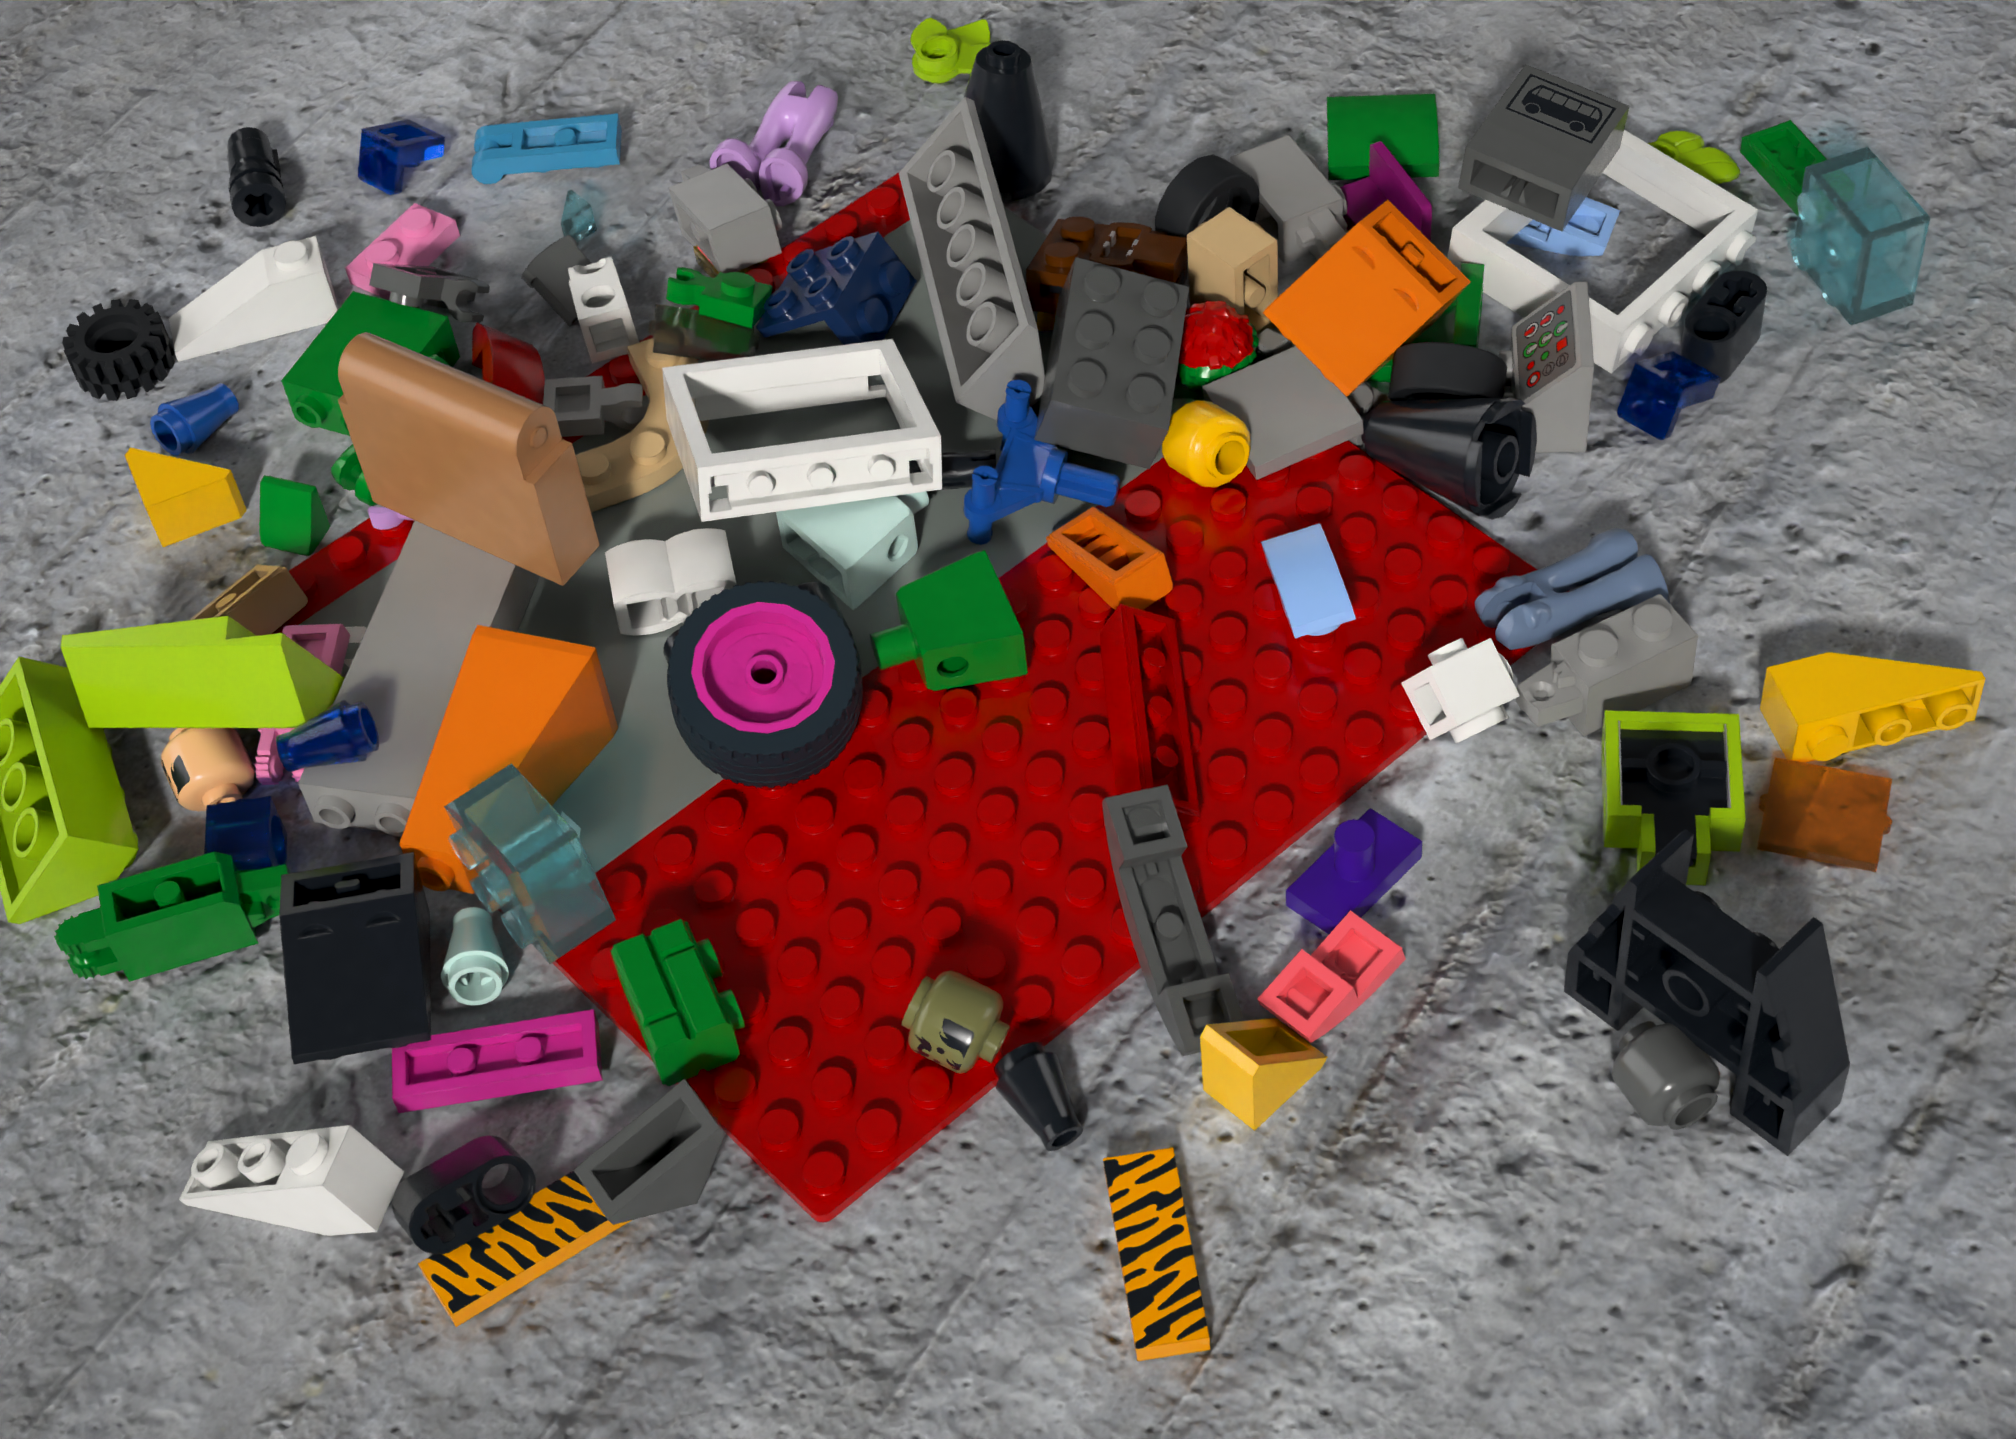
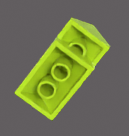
M230 616L62 635L60 646L88 728H308L334 703L345 679L285 634L277 633L256 636Z

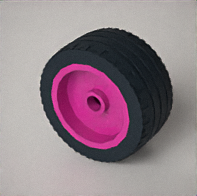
M757 581V583L748 582L745 585H735L731 589H724L721 593L712 595L708 601L705 600L699 608H695L692 611L690 617L686 618L684 625L678 630L670 651L667 669V688L677 729L694 756L706 768L708 767L715 774H720L726 780L729 779L734 783H742L744 786L749 787L751 785L757 788H762V786L774 788V786L783 787L786 784L798 783L802 779H809V776L818 774L820 770L828 767L830 762L838 757L854 733L863 699L862 670L857 646L848 627H846L845 622L835 609L832 610L826 601H822L816 594L812 595L806 589L802 590L795 585L789 586L787 583L781 582L779 584L774 581L763 583V581Z

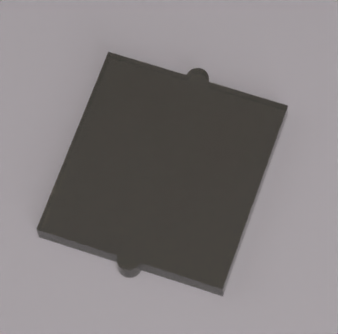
M655 304L654 320L649 321L648 334L653 335V353L719 361L755 356V350L759 348L760 337L754 335V327L748 328L699 315V310Z

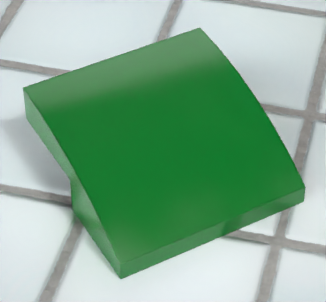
M1435 94L1327 97L1328 180L1364 179L1369 177L1370 145L1379 141L1383 142L1410 178L1439 177V139Z

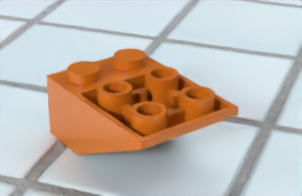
M1386 200L1346 233L1263 311V314L1279 329L1286 339L1291 341L1321 371L1327 380L1332 382L1348 397L1394 357L1398 348L1410 344L1434 324L1471 281L1389 200Z

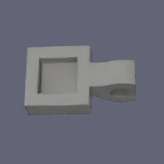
M602 376L545 379L543 405L554 411L562 437L604 434V421L612 422L625 430H633L644 418L647 406L642 405L643 387L641 384L627 383L618 387L605 388Z

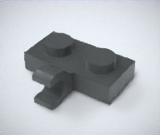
M373 263L369 283L370 286L391 291L389 297L391 302L422 308L423 304L447 308L451 316L456 320L471 323L483 322L484 315L471 311L467 301H474L476 293H489L490 289L488 284L479 279L432 266Z

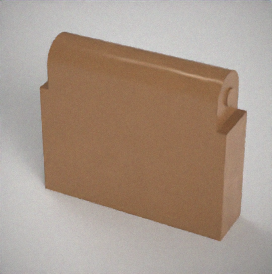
M361 333L348 343L341 355L338 366V378L343 391V395L338 399V403L373 502L564 586L600 544L573 444L562 439L554 411L547 406L372 333Z

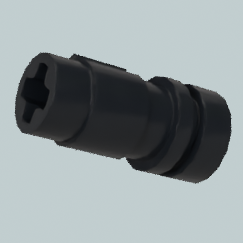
M252 127L238 129L231 134L227 144V161L230 173L228 188L233 213L242 223L249 226L263 227L271 225L281 218L286 207L277 149L271 148L268 136L263 131Z

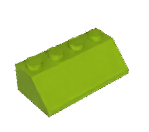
M20 656L0 684V892L7 920L9 923L22 924L99 896L97 885L117 880L124 869L132 865L139 849L138 837L133 831L125 804V793L120 786L113 763L111 745L107 742L104 728H88L68 667Z

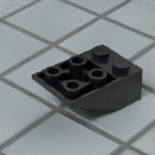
M414 852L281 875L279 919L293 1063L300 1064L316 1060H332L345 1055L384 1048H399L412 1043L431 1040L430 911Z

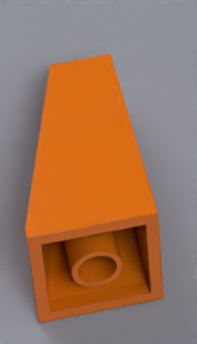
M477 625L472 634L399 843L403 854L414 852L423 886L434 891L451 889L474 894L614 737L618 725L596 647Z

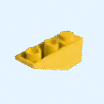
M1826 652L1767 667L1760 710L1789 765L1794 766L1814 760L1828 761L1842 753L1874 745L1888 746L1906 737L1939 729L1952 730L1967 722L1975 721L1985 677L1981 671Z

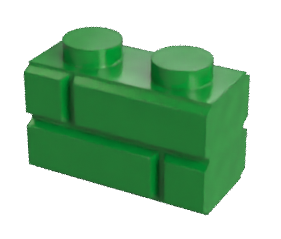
M680 919L652 930L649 936L640 934L613 945L610 952L620 983L662 1085L665 1084L669 1087L681 1082L683 1079L687 1080L697 1076L702 1069L710 1071L737 1060L740 1051L734 1031L744 1028L745 1023L732 990L728 989L718 993L713 979L722 976V971L709 938L696 942L688 922Z

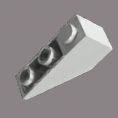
M351 1125L208 1141L205 1148L195 1158L191 1167V1176L179 1200L187 1206L326 1236L370 1233L378 1231L404 1171Z

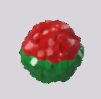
M1219 300L1217 302L1194 303L1191 308H1188L1185 313L1177 369L1178 380L1182 384H1186L1193 391L1203 392L1202 386L1252 365L1257 356L1255 351L1259 345V338L1257 337L1254 325L1249 323L1248 315L1239 314L1235 308Z

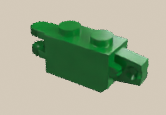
M214 851L97 885L100 908L80 913L77 917L71 916L68 920L64 919L62 924H58L59 928L55 930L56 936L54 938L60 950L70 957L67 960L69 966L79 978H94L96 975L104 976L123 970L129 982L258 944L255 927L279 915L281 875L290 874L291 872L286 864L258 870L238 871L231 855Z

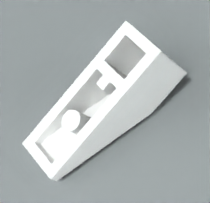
M316 236L298 241H287L278 246L259 251L169 318L178 362L328 323L338 310L333 285Z

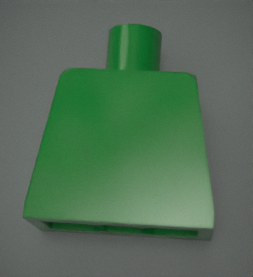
M985 550L976 552L900 587L896 592V599L901 624L870 634L872 649L880 670L914 660L925 687L933 691L1028 674L1023 631Z

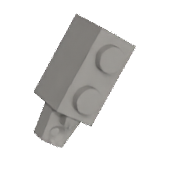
M1290 135L1230 157V163L1252 176L1259 187V208L1255 222L1265 232L1277 239L1278 257L1284 264L1310 253L1317 259H1320L1346 234L1347 223L1343 216L1347 214V203L1342 190L1337 184H1330L1319 171L1314 157L1309 152L1304 153Z
M698 164L681 171L683 182L668 187L682 235L717 273L737 272L782 253L777 236V231L782 230V221L775 204L771 199L764 200L758 194L753 182L749 178L743 179L728 164L710 171L703 165ZM697 247H699L702 250L706 257L701 253V251Z
M1658 594L1552 644L1550 664L1517 685V691L1520 696L1516 698V702L1520 709L1528 715L1530 721L1537 727L1568 718L1583 736H1586L1603 728L1605 710L1638 711L1691 686L1698 634L1661 594Z

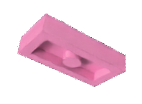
M414 203L345 267L350 284L389 300L391 291L369 285L373 263L429 266L460 237L456 220Z

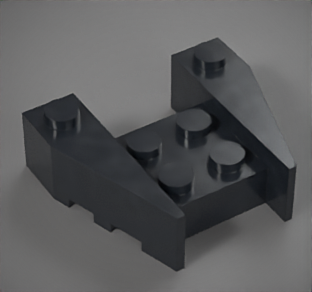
M1684 829L1628 880L1612 899L1610 906L1588 928L1589 931L1568 952L1564 992L1617 1031L1643 1007L1664 1023L1675 1025L1697 1047L1737 1075L1730 1114L1788 1156L1841 1103L1850 1067L1824 926L1821 921L1813 917L1780 949L1764 934L1752 932L1724 913L1711 897L1703 892L1693 891L1686 886L1694 834Z

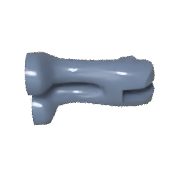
M1613 528L1593 536L1587 547L1550 566L1522 576L1500 578L1494 587L1485 590L1477 597L1475 609L1486 627L1496 628L1495 635L1498 642L1509 650H1515L1548 641L1598 615L1613 610L1624 611L1658 594H1661L1669 604L1670 597L1662 572L1654 558L1649 554L1638 557V547L1634 536L1625 529ZM1581 586V587L1578 588V589H1575V590H1573V591H1571V592H1567V591H1569V590H1571V589H1574V588H1577V587Z

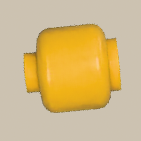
M1195 400L1184 404L1172 414L1169 431L1162 443V454L1169 467L1202 487L1213 488L1229 483L1243 471L1248 462L1251 449L1250 433L1246 424L1237 416L1213 402Z

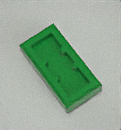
M1791 120L1742 137L1740 153L1799 218L1849 201L1851 184Z

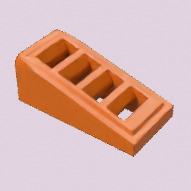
M1091 507L1046 537L1048 546L1114 610L1120 604L1144 610L1170 593L1173 588L1164 553L1096 507ZM1097 535H1100L1099 538H1097V539L1094 540L1093 542L1089 543V544L1086 545L1085 547H1083V548L1080 547V546H1082L1083 544H1085L1086 542H1088V541H1090L1091 539H1093L1094 537H1096Z

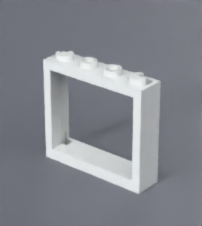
M1626 130L1623 132L1619 150L1603 174L1706 236L1620 314L1613 313L1589 298L1594 363L1611 374L1634 353L1641 356L1652 341L1654 334L1664 325L1668 328L1674 326L1684 314L1688 303L1698 294L1703 296L1713 282L1731 264L1739 266L1742 263L1745 251L1756 242V237L1752 234V230L1758 213V209ZM1485 200L1453 227L1447 258L1459 270L1461 269V263L1484 264L1483 292L1524 318L1570 285L1505 245L1533 219Z
M893 339L662 368L666 419L701 522L942 489L941 435ZM881 375L885 384L868 386V376ZM886 397L901 429L712 454L700 421ZM916 460L921 472L909 473V461ZM726 485L727 498L709 500V494L712 493L711 487Z

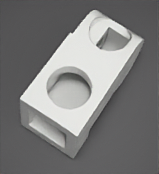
M612 256L602 258L597 263L586 266L577 265L569 267L570 280L568 281L578 321L592 364L628 354L627 346L639 343Z

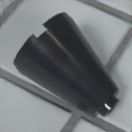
M1005 40L995 41L977 53L964 97L973 100L975 103L999 192H1012V201L1037 194L1050 183L1054 160L1031 57L1027 51L1020 48L1014 42Z
M1511 397L1383 401L1365 417L1363 421L1364 434L1361 435L1366 452L1370 458L1469 512L1491 520L1504 517L1518 502L1522 494L1514 493L1512 490L1519 475L1530 477L1537 445L1536 420L1533 413L1522 410L1521 406L1526 404L1525 402Z

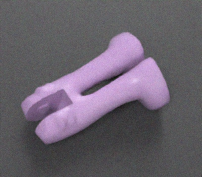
M790 81L773 99L750 144L748 145L738 139L727 138L712 153L710 169L728 164L743 179L749 178L757 192L761 188L764 199H771L775 206H785L795 202L807 186V162L822 136L834 124V115L837 112L838 104L837 93L828 87L817 85L809 97L806 98V89L803 82ZM789 140L785 148H780L782 143Z

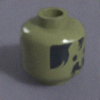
M952 970L943 972L936 980L925 976L915 992L901 1024L910 1030L908 1043L914 1052L960 1074L972 1069L979 1058L992 1063L1010 1028V1025L999 1020L1003 1009L1001 995Z

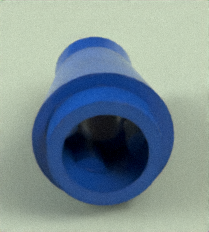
M219 383L210 389L161 404L158 407V413L150 419L151 429L158 443L169 454L174 456L183 452L192 454L229 417L239 411V404L234 393L226 385Z

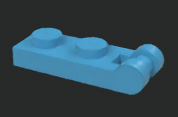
M617 113L483 126L475 133L474 150L476 154L472 159V175L478 182L494 184L500 181L503 175L544 173L552 170L620 164L622 135L619 115Z

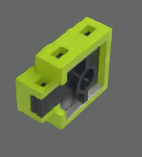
M1605 710L1601 738L1604 847L1636 848L1638 872L1677 835L1686 829L1694 834L1686 885L1706 886L1711 851L1740 852L1746 816L1739 714Z

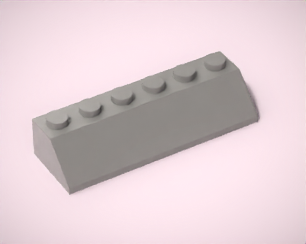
M964 97L899 172L956 403L997 420L998 409L1006 402L1005 391L1010 381L1023 380L1031 386L1029 406L1032 407L1039 400L1043 392L1045 374L1038 328L975 103L973 100Z

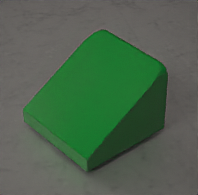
M264 475L260 481L259 534L262 545L310 556L331 527L316 486Z

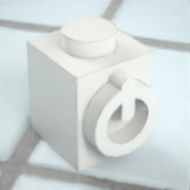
M1463 638L1451 642L1428 654L1433 666L1401 683L1429 739L1432 740L1450 731L1456 744L1509 718L1503 704L1520 696L1513 683L1512 669L1505 657L1498 653L1491 638L1470 648H1467Z

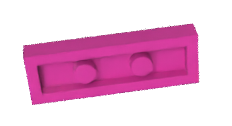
M594 1009L431 1035V1040L392 1048V1099L398 1113L603 1081L599 1022Z

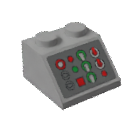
M1574 282L1514 324L1511 331L1510 351H1499V357L1507 365L1505 386H1510V392L1504 393L1503 397L1516 398L1525 402L1526 404L1521 406L1522 410L1532 412L1536 420L1537 445L1535 453L1586 452L1594 359L1588 282Z

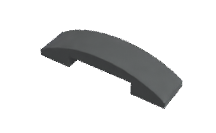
M1168 785L1106 797L1102 802L1108 847L1120 901L1139 964L1159 1014L1181 1055L1187 1056L1201 1052L1200 1035L1207 1024L1244 1021L1229 973L1219 975L1181 857L1188 846Z

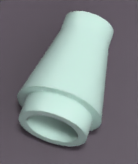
M465 908L457 912L453 917V931L441 971V980L456 1001L466 1005H482L493 1001L499 996L502 987L508 980L509 970L493 930L491 915L481 908Z

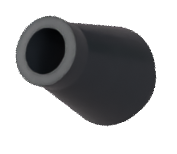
M1031 1042L1015 1048L998 1061L994 1068V1072L999 1079L996 1084V1090L1037 1134L1047 1151L1061 1149L1075 1141L1082 1134L1083 1128L1076 1117L1056 1053L1047 1052L1040 1042Z

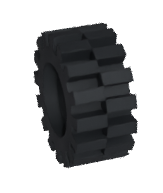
M121 299L111 300V308L103 309L101 303L92 307L95 314L89 316L82 312L76 317L80 326L69 324L66 329L68 337H63L62 345L65 349L63 351L80 388L85 393L89 391L94 398L100 399L105 393L108 401H118L119 393L121 392L125 393L127 399L137 397L135 389L142 387L145 392L155 388L152 379L162 382L168 376L165 368L172 369L174 365L172 357L175 355L174 349L158 311L155 312L153 306L147 303L141 307L139 300L129 299L126 307L123 306ZM125 347L124 349H121V350H119V351L113 352V351H115V350H117V349H120V348Z

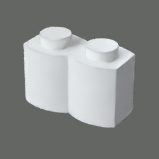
M693 529L675 535L666 541L654 539L634 540L617 545L605 552L620 634L649 635L668 630L679 623H684L686 618L690 617L692 611L701 606L702 602L708 601L712 595L719 594L722 590L731 589L736 585L726 531L722 529Z

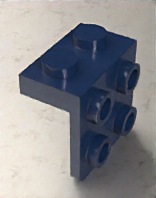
M878 231L856 239L848 236L833 246L815 252L812 249L805 250L790 261L786 268L788 274L779 289L766 300L764 304L765 313L759 320L756 329L766 338L825 321L843 345L884 340L917 281Z

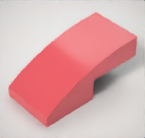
M1350 910L1311 955L1301 949L1257 1000L1267 1011L1308 1042L1312 1043L1341 1023L1364 1003L1395 972L1406 958L1402 947Z

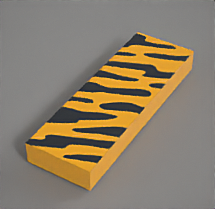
M1173 1147L1103 1158L1137 1361L1210 1350L1209 1332Z
M573 1170L535 1193L529 1204L519 1213L459 1248L445 1254H433L418 1263L455 1327H458L630 1221L614 1225L608 1221Z

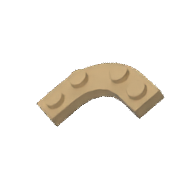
M681 329L627 346L630 364L649 399V404L644 418L630 433L613 442L576 454L591 513L649 492L671 479L683 469L666 419L662 371L663 367L698 363ZM709 420L700 421L704 434L707 432Z

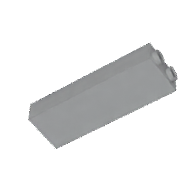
M414 521L298 782L314 822L336 829L355 827L383 831L392 836L402 837L473 632L477 625L517 632L540 577L539 575Z

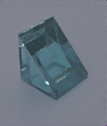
M569 190L561 219V227L564 237L571 235L579 242L597 231L591 204L573 190Z

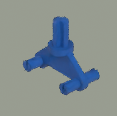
M1012 380L1007 384L1008 388L1005 391L1006 402L998 409L997 427L1002 433V442L1000 445L1001 455L996 468L984 465L975 468L974 474H972V489L964 497L963 512L969 520L967 537L975 544L982 545L990 542L991 536H993L992 526L994 521L1033 503L1044 501L1055 504L1058 496L1062 495L1110 507L1117 499L1120 487V478L1117 475L1068 463L1067 451L1060 450L1055 445L1034 440L1038 418L1029 406L1031 386L1023 380Z

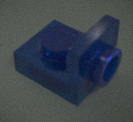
M409 119L363 128L361 130L358 178L389 195L400 194L403 187L404 167H418L421 161L443 157L445 136Z
M1674 351L1635 362L1617 409V415L1658 440L1667 439L1672 435L1681 409L1713 399L1721 377Z

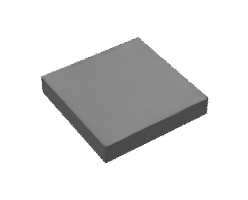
M1296 346L1202 386L1204 401L1213 402L1234 414L1246 424L1251 440V449L1246 465L1256 480L1364 434L1363 420L1349 399L1332 382L1327 380L1321 371Z

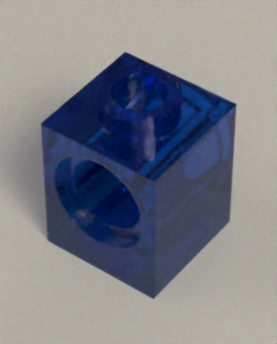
M271 796L242 798L232 802L207 805L204 854L215 851L231 855L238 871L287 865L288 834Z

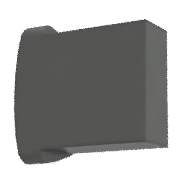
M571 235L560 238L544 249L530 262L521 276L526 284L534 288L568 326L578 320L568 281L570 280L568 268L592 264L578 249L579 243Z

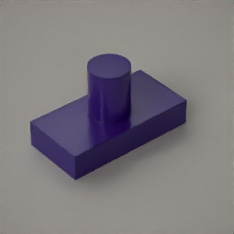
M1370 808L1358 820L1344 821L1336 828L1334 844L1286 889V906L1329 935L1350 910L1361 918L1422 858L1423 841Z

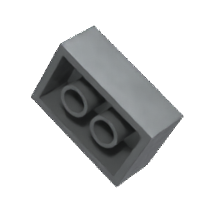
M1075 257L1058 298L1034 440L1150 469L1169 431L1189 287Z

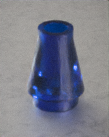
M342 700L290 732L278 735L276 737V746L283 766L288 772H292L301 768L364 762L368 753L379 749V735L373 716L364 702L360 701L350 705L346 700Z

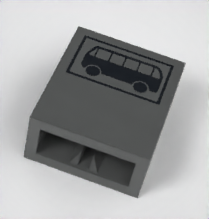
M1525 64L1466 145L1458 188L1554 229L1563 231L1619 150L1630 106Z

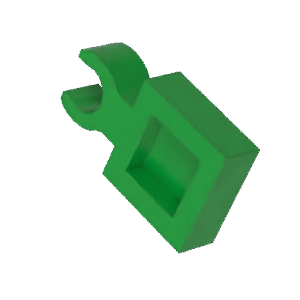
M678 267L676 279L668 278L666 299L681 305L699 306V315L753 328L765 313L764 304L772 295L773 286L756 282L752 276L741 272H719L715 278L702 275L696 270Z

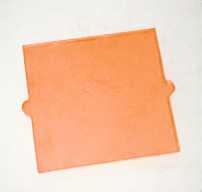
M1775 757L1768 794H1762L1759 801V809L1764 812L1757 850L1876 872L1883 834H1888L1892 825V819L1886 816L1892 779Z

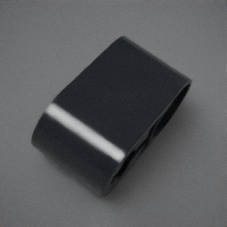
M1730 271L1720 275L1686 316L1680 370L1688 380L1701 385H1715L1724 382L1732 375L1759 340L1767 286L1756 274L1747 271Z
M481 1136L403 1180L393 1196V1214L397 1222L418 1248L430 1254L449 1253L522 1211L534 1195L536 1178L531 1166L507 1141L497 1136ZM499 1164H508L507 1174L501 1183L492 1188H482L483 1178L492 1167ZM461 1187L470 1196V1199L466 1202L457 1192ZM435 1205L438 1215L434 1219L429 1220L426 1210Z

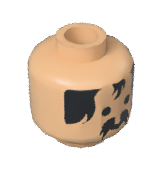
M177 728L171 733L169 742L161 754L162 768L177 802L185 809L191 811H206L209 815H221L230 812L241 804L243 800L242 795L250 789L255 780V770L240 734L234 728Z

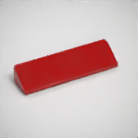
M1120 604L1100 631L1116 795L1168 785L1180 824L1196 823L1200 819V809L1176 621L1173 618Z

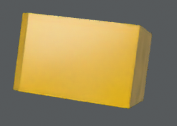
M131 447L124 455L162 547L240 519L247 510L230 469Z
M1277 1018L1207 1024L1200 1035L1203 1091L1254 1131L1322 1068L1328 1058Z

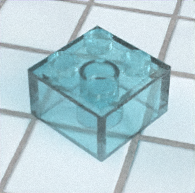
M1869 147L1805 167L1802 192L1797 200L1799 212L1795 237L1791 241V254L1797 267L1808 273L1821 289L1826 302L1830 306H1835L1851 326L1913 305L1930 216Z
M512 763L444 806L456 832L448 836V840L468 870L475 868L478 876L470 880L474 892L491 914L498 909L504 912L501 915V919L512 938L522 949L532 944L545 960L551 964L616 920L576 831Z

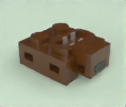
M1080 216L1058 219L1026 269V289L1032 310L1056 314L1058 298L1075 257L1184 285L1187 280V238L1168 236L1167 232L1154 231L1151 227L1136 223L1115 222L1106 225L1094 223L1093 220Z

